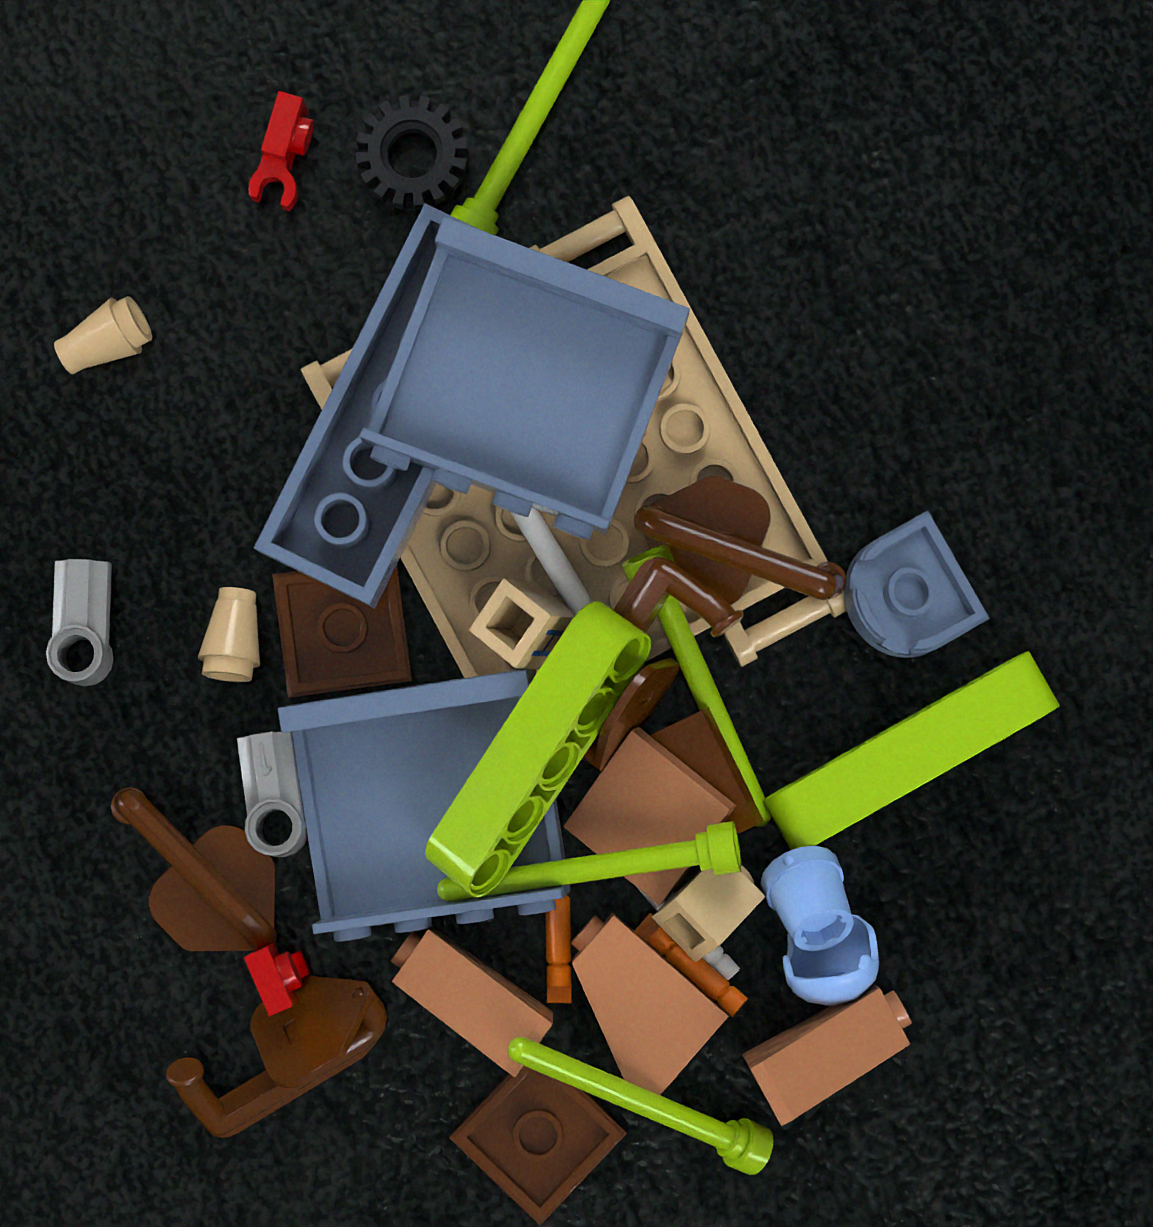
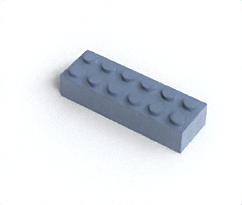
M426 203L254 546V549L374 609L422 515L436 483L431 481L434 470L410 462L407 471H401L371 459L370 455L373 447L365 445L359 436L362 428L368 429L429 271L437 250L434 240L443 217L471 226Z

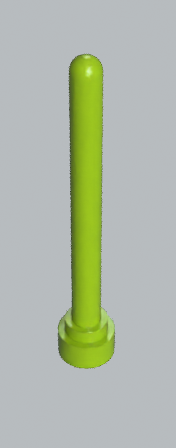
M582 0L474 198H466L462 206L455 205L450 216L496 236L499 229L495 223L499 215L495 210L610 0Z
M668 545L651 548L625 561L622 564V568L629 584L640 566L647 560L654 557H664L675 563ZM670 595L657 616L680 664L699 711L709 707L764 820L756 826H764L771 819V814L763 802L765 796L681 605L677 599Z
M734 821L707 825L706 832L695 834V840L510 867L497 887L482 897L697 865L700 866L701 871L713 870L715 876L741 872V855ZM449 877L441 879L437 885V893L444 901L453 902L474 898Z
M516 1037L508 1045V1055L514 1062L715 1146L717 1153L723 1157L724 1163L729 1167L748 1175H754L764 1168L770 1158L773 1149V1134L768 1127L746 1118L738 1121L730 1120L727 1123L721 1122L525 1037Z

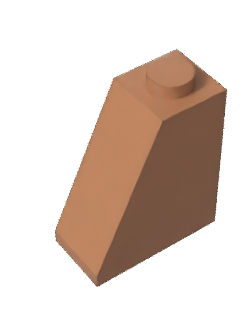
M612 912L604 922L594 915L571 942L579 950L572 958V965L623 1079L661 1095L723 1024L728 1015L716 1002L711 1000L615 913Z
M433 926L427 930L423 938L412 931L390 961L400 968L392 980L396 986L514 1077L517 1076L523 1065L514 1062L508 1055V1045L511 1040L516 1037H525L540 1043L553 1024L552 1010Z
M872 983L857 1000L837 1006H829L742 1055L781 1126H783L910 1045L903 1028L909 1026L912 1022L894 990L883 995L881 989Z

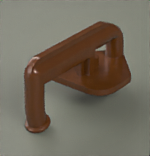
M719 476L703 478L650 505L641 507L635 513V527L644 535L650 549L661 545H668L675 563L710 587L730 605H733L743 597L752 575L820 600L837 597L846 586L845 572L835 563L825 562L818 566H813L762 547L771 522L769 505L758 491Z
M654 557L645 561L640 566L613 609L646 633L671 595L702 617L713 628L711 631L713 637H718L727 632L744 616L742 611H735L724 598L710 587L664 557ZM667 658L649 664L634 677L603 724L600 735L596 736L583 759L600 771L607 766L631 730L637 727L642 728L652 716L679 671L680 664L673 658Z
M129 787L115 794L111 803L114 817L121 823L131 824L171 865L151 887L148 905L154 920L178 945L188 951H256L276 943L277 937L274 930L275 864L269 855L260 853L248 842L245 831L230 825L216 826L206 831L192 845L140 790Z
M305 976L301 978L303 986L295 990L299 1001L294 1006L269 1017L262 1001L252 1015L250 1027L266 1070L219 1099L203 1080L204 1067L195 1058L185 1057L174 1061L166 1071V1079L170 1085L175 1087L183 1102L209 1133L221 1138L238 1134L362 1059L370 1051L384 1032L387 1022L384 1004L371 986L365 981Z

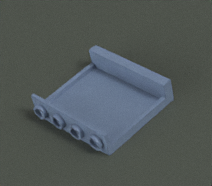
M443 217L434 240L437 250L368 429L362 428L359 436L365 445L373 447L370 455L371 459L392 468L407 471L409 463L413 462L434 470L431 481L448 489L467 494L472 484L495 493L492 504L509 512L528 517L533 507L556 516L553 527L585 540H590L593 530L607 535L688 321L690 308Z
M536 669L512 670L299 703L278 708L281 732H291L321 917V920L312 924L313 934L333 931L334 941H349L371 936L370 926L394 923L395 932L403 933L432 927L431 917L455 914L457 924H467L494 918L493 908L517 905L519 915L537 914L556 909L555 899H562L571 891L570 884L453 902L444 901L437 893V885L441 879L448 876L428 861L425 855L426 845L431 834L536 675ZM556 799L511 867L566 859Z

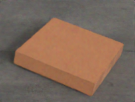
M640 727L631 730L563 827L593 852L602 854L695 840V834L706 832L707 825L725 822L737 805ZM692 866L624 877L660 906L668 900Z

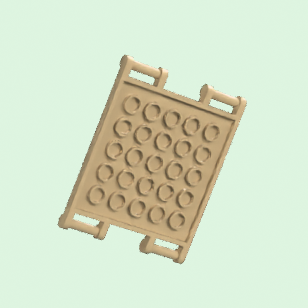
M630 196L613 203V211L540 250L537 245L530 247V249L569 262L625 232L633 246L588 270L690 308L688 321L667 373L672 384L663 395L658 397L646 429L647 434L643 437L607 535L593 530L590 540L573 536L553 527L556 516L538 510L593 601H601L613 610L629 585L622 564L633 556L650 549L644 535L635 527L634 516L637 510L709 476H719L758 491L765 498L770 508L771 522L762 547L813 566L828 562ZM352 349L322 365L315 361L301 368L321 409H323ZM436 484L400 558L464 678L519 670L521 668L513 667L469 631L503 578L536 582L565 606L566 604L511 513L492 504L495 493L471 484L468 493L463 494ZM752 575L743 597L731 606L735 611H742L785 587ZM844 591L837 597L826 600L808 596L746 630L743 629L739 621L723 635L738 664L743 667L758 659L756 652L829 613L836 617L846 612ZM679 601L694 636L711 627L702 617ZM656 616L646 632L651 638V649L645 662L672 648L658 616Z

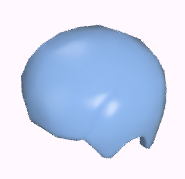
M852 915L854 924L847 937L835 946L819 951L800 949L795 945L788 933L787 955L783 956V967L788 986L798 997L810 1003L837 1006L857 1000L876 980L879 969L878 947L873 927L860 916Z

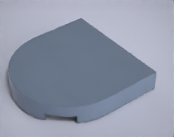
M928 511L866 545L854 557L846 573L844 601L853 626L867 643L888 655L909 658L927 654L990 619Z

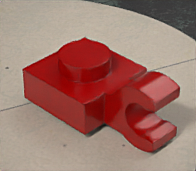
M278 91L261 148L262 159L257 171L252 175L249 182L248 190L252 201L260 202L264 187L271 182H278L284 186V193L280 203L282 209L291 211L297 202L298 188L289 170L292 169L296 154L305 156L314 128V120L307 118L308 110L302 97Z
M272 943L244 957L269 1017L294 1006L299 1001L295 990L303 986L301 978L311 974L301 950L293 954L287 951L279 955L275 943Z

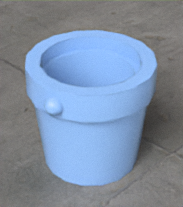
M819 846L799 847L785 852L773 860L765 869L760 883L768 905L776 911L793 942L800 949L807 951L824 950L835 946L851 932L854 921L843 886V872L836 855L828 848Z

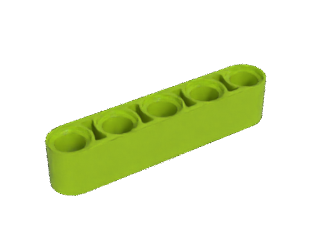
M593 601L580 609L431 834L426 845V859L474 898L490 893L504 878L595 740L621 695L641 670L651 649V638L645 632L601 601Z
M1026 651L765 798L763 802L790 850L799 847L815 846L1042 718L1060 705L1029 651Z

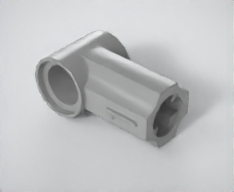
M86 559L55 561L52 638L49 640L46 650L47 662L53 673L76 685H96L106 678L112 668L114 658L112 648L109 645L112 564L110 562ZM89 640L94 648L92 663L83 671L72 672L66 660L69 648L77 641Z
M267 732L237 738L247 810L245 834L248 842L256 851L265 855L287 857L296 854L305 845L308 835L291 732ZM284 811L292 821V833L284 844L272 846L265 840L263 835L264 821L271 813Z

